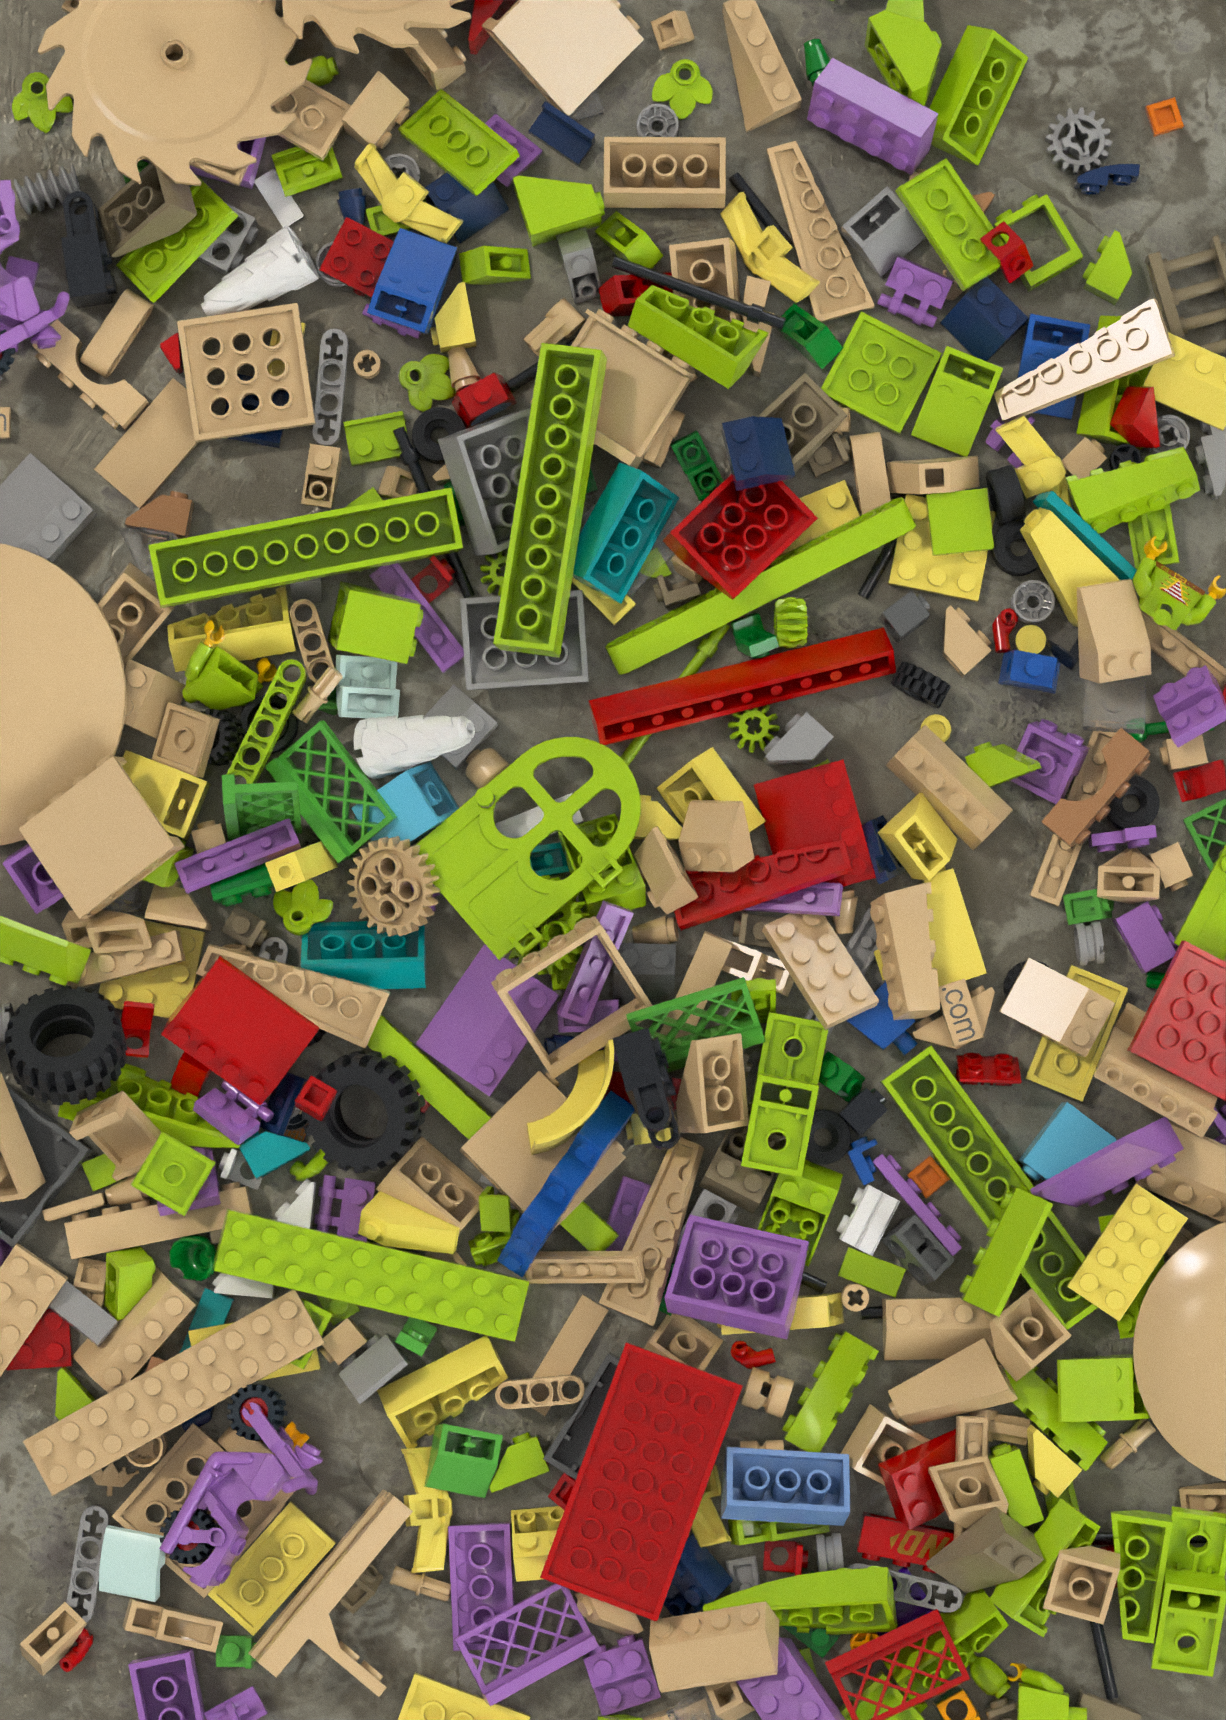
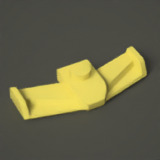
M369 143L356 159L354 167L382 205L383 213L395 223L400 222L430 238L447 244L464 221L424 202L423 199L429 191L407 172H403L397 178L376 149L377 147L373 143Z
M738 193L720 215L744 259L743 263L753 274H757L763 280L771 281L770 285L795 303L803 300L818 286L820 281L814 279L785 258V255L793 247L774 225L768 226L762 231L746 200L745 193Z
M1025 416L996 427L995 431L1024 464L1015 468V472L1026 499L1037 494L1054 491L1071 507L1065 476L1066 469L1061 458L1055 455Z
M432 1446L401 1449L416 1492L415 1495L403 1496L404 1504L413 1511L405 1521L406 1527L419 1526L411 1573L444 1570L448 1526H450L451 1517L453 1516L452 1498L449 1497L448 1491L424 1487Z
M717 1465L713 1467L691 1527L701 1548L732 1541L711 1500L713 1497L721 1496V1483Z

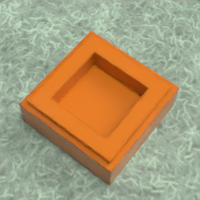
M1175 97L1145 107L1154 137L1184 127Z
M928 1156L907 1174V1177L912 1179L926 1199L950 1180L931 1156Z

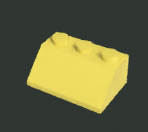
M1168 332L1175 356L1152 365L1143 386L1154 387L1156 402L1223 431L1226 426V358Z
M713 747L692 759L656 788L682 825L684 824L689 803L692 800L743 801L749 834L766 822Z

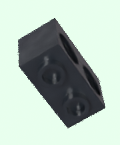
M863 1088L837 1114L846 1121L848 1126L858 1136H862L888 1111L884 1106L887 1100L875 1088L871 1091Z

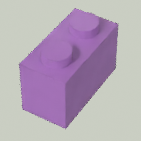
M1147 901L1112 920L1142 974L1174 957L1175 949L1178 948V945L1173 943L1175 938L1170 931L1165 933L1160 924L1163 921V917L1155 904L1150 906Z

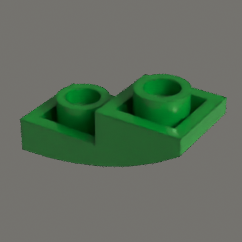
M695 430L671 443L670 447L698 500L701 501L707 498L723 482V479L698 431Z

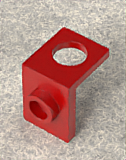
M1004 221L980 238L981 243L998 259L1008 283L1013 282L1034 266L1025 242ZM999 234L1009 236L1008 242L1003 246L992 244L993 239Z
M435 555L429 558L431 563L410 579L429 604L455 583L451 576L455 573L444 558L439 561ZM425 576H432L437 580V589L432 593H425L420 589V581Z
M1223 759L1173 773L1181 802L1196 800L1226 790V766ZM1183 780L1187 786V792L1183 786Z
M124 1001L120 1020L125 1040L130 1037H136L143 1043L142 1047L138 1049H132L127 1046V1050H125L126 1056L149 1057L150 1029L155 1004Z
M784 1540L765 1541L763 1570L791 1572L794 1575H801V1570L807 1569L808 1550H803L802 1542ZM776 1547H783L788 1552V1560L782 1565H776L770 1559V1553Z

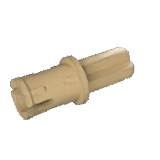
M333 667L327 668L315 685L307 688L308 693L296 708L293 709V714L299 720L308 723L320 706L328 702L327 697L342 680V674Z
M1140 1419L1125 1434L1120 1433L1118 1435L1120 1438L1100 1456L1102 1463L1107 1468L1114 1469L1131 1452L1136 1453V1448L1151 1434L1155 1433L1156 1429L1147 1419Z
M395 1566L390 1584L414 1591L416 1596L420 1593L444 1602L448 1601L451 1594V1584L425 1576L426 1572L422 1574L411 1573L410 1570Z

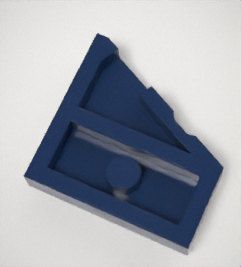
M884 815L862 825L879 885L907 872L877 833L887 824Z

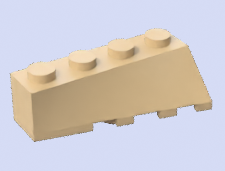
M729 0L723 3L722 13L747 133L801 108L802 98L756 1Z
M931 882L884 893L870 903V914L877 934L876 945L880 951L883 964L882 975L886 980L889 994L888 1005L892 1010L894 1020L926 1018L940 1010L938 972L936 968H932L931 963L934 958V952H936L935 940H931L929 936V922L934 921L933 909H927L926 895L932 894Z

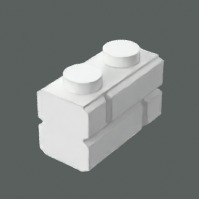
M866 1184L864 1189L857 1188L850 1202L855 1207L850 1217L844 1214L836 1231L841 1233L838 1239L873 1256L900 1201Z

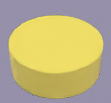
M1036 625L1022 627L1015 637L1016 648L1019 651L1039 654L1046 645L1044 631Z
M930 715L921 724L920 729L926 725L944 743L950 737L951 725L942 715Z

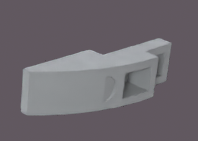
M1199 421L1202 432H1207L1208 436L1201 437L1197 441L1198 446L1194 447V453L1198 465L1203 464L1205 476L1201 477L1202 486L1205 494L1210 493L1212 501L1221 496L1226 484V426L1222 431Z

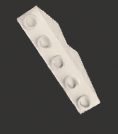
M306 1179L295 1191L299 1195L291 1205L286 1201L274 1214L278 1218L277 1220L312 1228L317 1182H311ZM220 1273L212 1282L216 1287L214 1293L262 1298L275 1297L276 1285Z

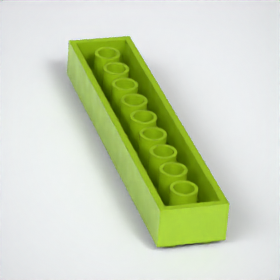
M541 343L493 644L500 650L560 658L607 357L602 350Z
M446 488L150 544L148 549L160 608H166L432 557L433 555L438 556L459 552L463 549L452 489Z
M931 1045L880 1081L886 1092L987 1230L993 1219L999 1220L1004 1210L999 1206L1007 1190L1012 1192L1014 1188H1019L1032 1194L1030 1189L1034 1187ZM1051 1210L1020 1276L1068 1330L1098 1307L1067 1287L1086 1257Z
M228 1208L212 1268L220 1273L513 1342L516 1340L529 1286V1281L526 1279Z

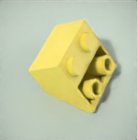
M919 793L877 832L911 878L929 881L950 861L957 842L955 835L923 793Z
M560 1506L511 1510L516 1582L543 1580L540 1576L564 1513Z

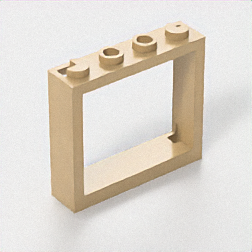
M595 916L580 920L576 923L573 930L565 935L554 937L549 941L547 947L539 952H532L522 959V963L513 969L503 970L496 976V980L491 982L553 1079L604 1047L608 1040H613V1038L619 1037L630 1030L626 1014L653 1006ZM596 935L636 998L548 1055L508 992Z

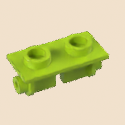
M483 1232L476 1235L474 1239L469 1240L470 1251L476 1266L482 1264L484 1267L498 1262L497 1259L501 1254L500 1249L506 1246L513 1232Z

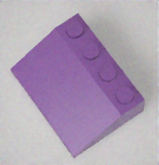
M484 944L415 1045L491 1097L529 1041L491 984V982L496 980V976L505 969H513L516 965L506 958L499 961ZM530 977L508 992L534 1033L560 997L559 994L534 977Z
M1163 1117L1104 1147L1031 1188L1030 1191L1035 1196L1076 1208L1085 1203L1092 1207L1106 1199L1105 1192L1111 1190L1114 1195L1129 1187L1127 1180L1134 1177L1137 1182L1152 1174L1153 1172L1150 1167L1158 1164L1161 1169L1176 1161L1174 1154L1184 1148L1168 1119Z
M689 1214L664 1297L667 1312L787 1339L796 1309L809 1241Z

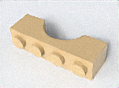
M56 319L50 326L61 335V340L56 341V346L52 348L39 349L37 344H33L32 346L38 352L34 357L47 369L51 365L60 372L57 378L68 388L71 389L75 385L83 392L79 397L89 407L93 409L97 405L103 410L105 414L102 418L114 429L120 426L126 431L150 405L149 402L125 379L108 385L97 384L87 379L82 374L79 365L82 342Z

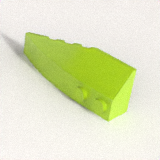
M126 1063L121 1068L122 1073L116 1081L111 1080V1087L104 1093L99 1091L96 1093L97 1097L89 1101L87 1098L79 1100L80 1104L70 1105V1102H63V1105L59 1106L58 1117L74 1121L77 1112L124 1091L161 1132L167 1133L187 1146L208 1148L240 1147V1145L235 1144L193 1111L194 1103L198 1100V1097L188 1092L186 1095H183L171 1089V1083L163 1079L158 1082L146 1076L147 1071Z
M870 1566L864 1569L839 1568L831 1571L795 1575L759 1584L703 1605L704 1612L766 1601L779 1618V1627H797V1632L809 1633V1628L826 1629V1634L832 1635L890 1632L897 1628L893 1582L888 1567Z

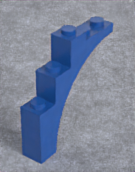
M612 1091L608 1093L595 1113L578 1132L566 1154L552 1170L540 1192L520 1217L512 1231L513 1234L497 1259L498 1262L520 1277L525 1275L581 1187L626 1126L635 1111L632 1104Z

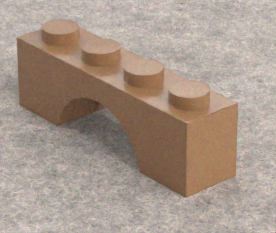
M1122 728L1118 730L1101 750L1107 763V777L1100 791L1091 798L1082 801H1070L1061 798L1041 821L1048 830L1071 849L1075 844L1081 846L1091 834V831L1088 829L1095 820L1100 823L1111 810L1108 805L1115 797L1118 799L1122 798L1131 786L1128 781L1135 773L1140 776L1151 763L1148 760L1151 755L1150 751Z

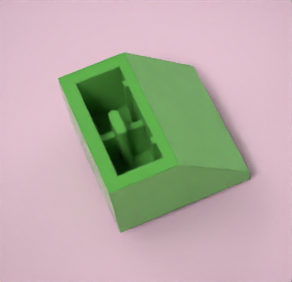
M448 1424L436 1425L424 1487L485 1498L498 1465L503 1435Z

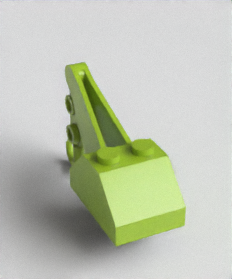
M888 0L886 10L868 18L864 46L889 88L925 106L936 75L940 48L942 47L940 37L936 31L931 32L927 23L924 22L923 0Z

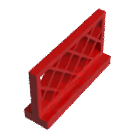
M938 1609L825 1662L852 1720H859L856 1711L860 1700L877 1706L873 1718L869 1720H887L971 1679ZM941 1631L946 1641L942 1654L925 1649L929 1636ZM923 1640L921 1647L914 1645V1643ZM911 1647L919 1650L914 1668L897 1662L902 1649ZM948 1648L950 1649L953 1658L946 1656ZM924 1652L940 1658L935 1675L918 1670ZM895 1653L893 1660L885 1658ZM882 1660L891 1664L886 1681L869 1675L873 1663ZM944 1660L957 1664L962 1676L951 1681L940 1678L939 1674ZM867 1666L865 1674L858 1671ZM895 1666L912 1671L906 1689L890 1683ZM852 1673L863 1677L858 1694L846 1691L841 1678ZM916 1673L933 1679L928 1692L919 1694L911 1691ZM867 1679L884 1685L878 1702L862 1697ZM937 1681L945 1683L935 1688ZM888 1686L905 1692L901 1705L895 1708L882 1704ZM909 1694L916 1696L915 1698L907 1701ZM848 1696L856 1698L854 1706ZM881 1708H884V1709H887V1710H888V1711H886V1712H884V1713L878 1715Z

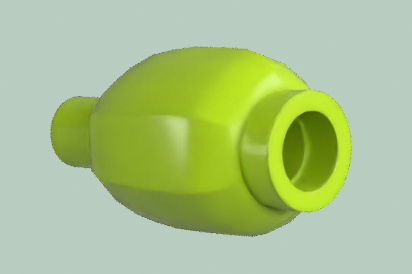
M324 56L311 58L312 64L306 80L318 87L330 83L334 76L339 74L334 57L328 59Z
M975 1653L970 1657L968 1662L970 1666L969 1673L973 1681L985 1694L989 1696L995 1695L999 1700L1011 1688V1685L1007 1682V1674L987 1657H978Z

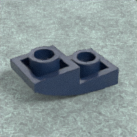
M1116 164L1088 171L1077 177L1074 189H1081V193L1086 195H1098L1100 191H1105L1108 180H1113L1114 185L1129 186L1131 182L1137 181L1140 164Z

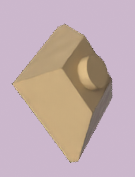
M176 881L173 886L165 888L154 884L145 912L146 919L211 931V923L190 893L186 894L185 889L180 888L181 882Z
M988 1456L929 1467L928 1472L949 1520L968 1529L994 1507L1007 1514L1009 1503Z

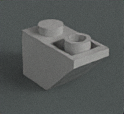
M586 228L556 235L574 303L577 304L600 297L598 288L601 287V282Z

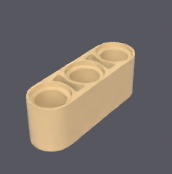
M126 289L85 349L80 362L104 378H108L147 321L154 305L130 289Z
M880 432L849 436L860 516L891 501Z
M299 599L290 608V618L307 674L312 683L315 684L318 681L314 677V670L317 666L327 665L328 667L335 668L315 605L310 600ZM302 607H309L312 610V617L306 622L296 619V613ZM310 636H318L321 639V646L315 651H309L305 648V641Z
M571 1374L512 1379L503 1381L498 1386L495 1398L497 1403L504 1409L573 1404L582 1399L585 1385L580 1377ZM566 1381H575L579 1385L580 1392L576 1397L570 1398L564 1395L562 1386ZM542 1383L548 1387L549 1395L546 1399L537 1400L532 1396L531 1390L535 1384ZM506 1386H512L518 1391V1399L513 1403H507L501 1398V1390Z

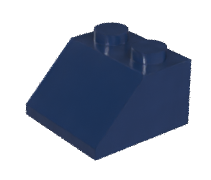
M446 172L425 187L429 191L426 197L432 206L464 221L454 233V237L459 244H462L510 210L494 182H491L479 195L475 196Z
M986 277L964 295L940 324L970 355L988 361L1026 325L1028 317Z
M751 416L722 423V436L736 491L796 477L782 418Z

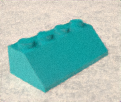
M619 462L579 534L573 578L621 604L680 497L642 470Z
M368 921L318 922L313 924L308 933L302 935L301 968L380 989L426 988L425 925L419 926L418 931L403 936L397 934L390 937L387 932L378 934L377 926L368 928Z

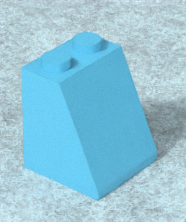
M431 762L406 770L377 790L396 814L397 818L371 839V842L384 837L392 838L399 836L400 841L410 839L411 846L427 836L459 809ZM356 804L351 808L355 814L354 818L362 820L363 804ZM369 805L368 821L381 822L385 818L384 814L378 807Z
M1062 1102L1019 1158L1018 1162L1023 1165L1022 1171L1034 1181H1038L1039 1178L1047 1180L1112 1144L1117 1139L1071 1104Z

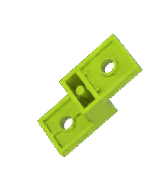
M774 1012L768 1013L764 1034L766 1042L762 1044L741 1166L802 1177L828 1029L825 1030L820 1021ZM790 1039H797L802 1044L801 1053L794 1057L787 1055L784 1050L786 1042ZM774 1132H780L786 1137L785 1146L778 1150L772 1149L768 1145V1138Z
M1172 1506L1170 1517L1173 1525L1151 1657V1669L1213 1677L1226 1604V1513ZM1196 1535H1201L1207 1539V1542L1202 1547H1193L1190 1544V1540ZM1183 1636H1191L1195 1639V1643L1188 1648L1181 1647L1178 1641Z

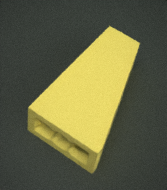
M1040 507L1038 510L1032 511L1025 518V525L1020 531L1068 621L1073 626L1078 627L1077 587L1118 581L1119 579L1052 511Z
M321 841L265 863L276 892L338 867L336 860Z
M944 866L929 881L922 880V883L931 882L932 894H926L927 909H933L934 921L929 922V936L931 940H935L936 952H934V958L931 963L932 968L937 969L939 987L962 979L968 980L987 974L954 869L946 870Z
M841 1292L798 1296L790 1330L831 1327L844 1323ZM717 1324L718 1328H721L722 1335L756 1333Z

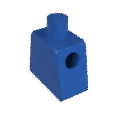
M1012 650L1003 653L998 683L1055 694L1061 663L1055 657Z
M885 982L874 991L879 999L877 1006L846 1020V1022L881 1050H884L893 1042L901 1053L906 1055L918 1044L906 1031L915 1022V1019H893L892 1010L888 1005L889 994Z

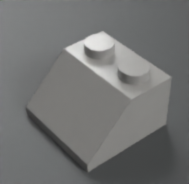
M454 684L424 716H465L468 720L472 721L475 734L470 743L457 750L441 754L456 770L466 762L468 756L477 750L498 727V723Z
M377 1333L364 1344L368 1350L359 1357L353 1353L340 1364L344 1370L339 1373V1376L359 1404L364 1402L411 1362L388 1333L383 1337Z

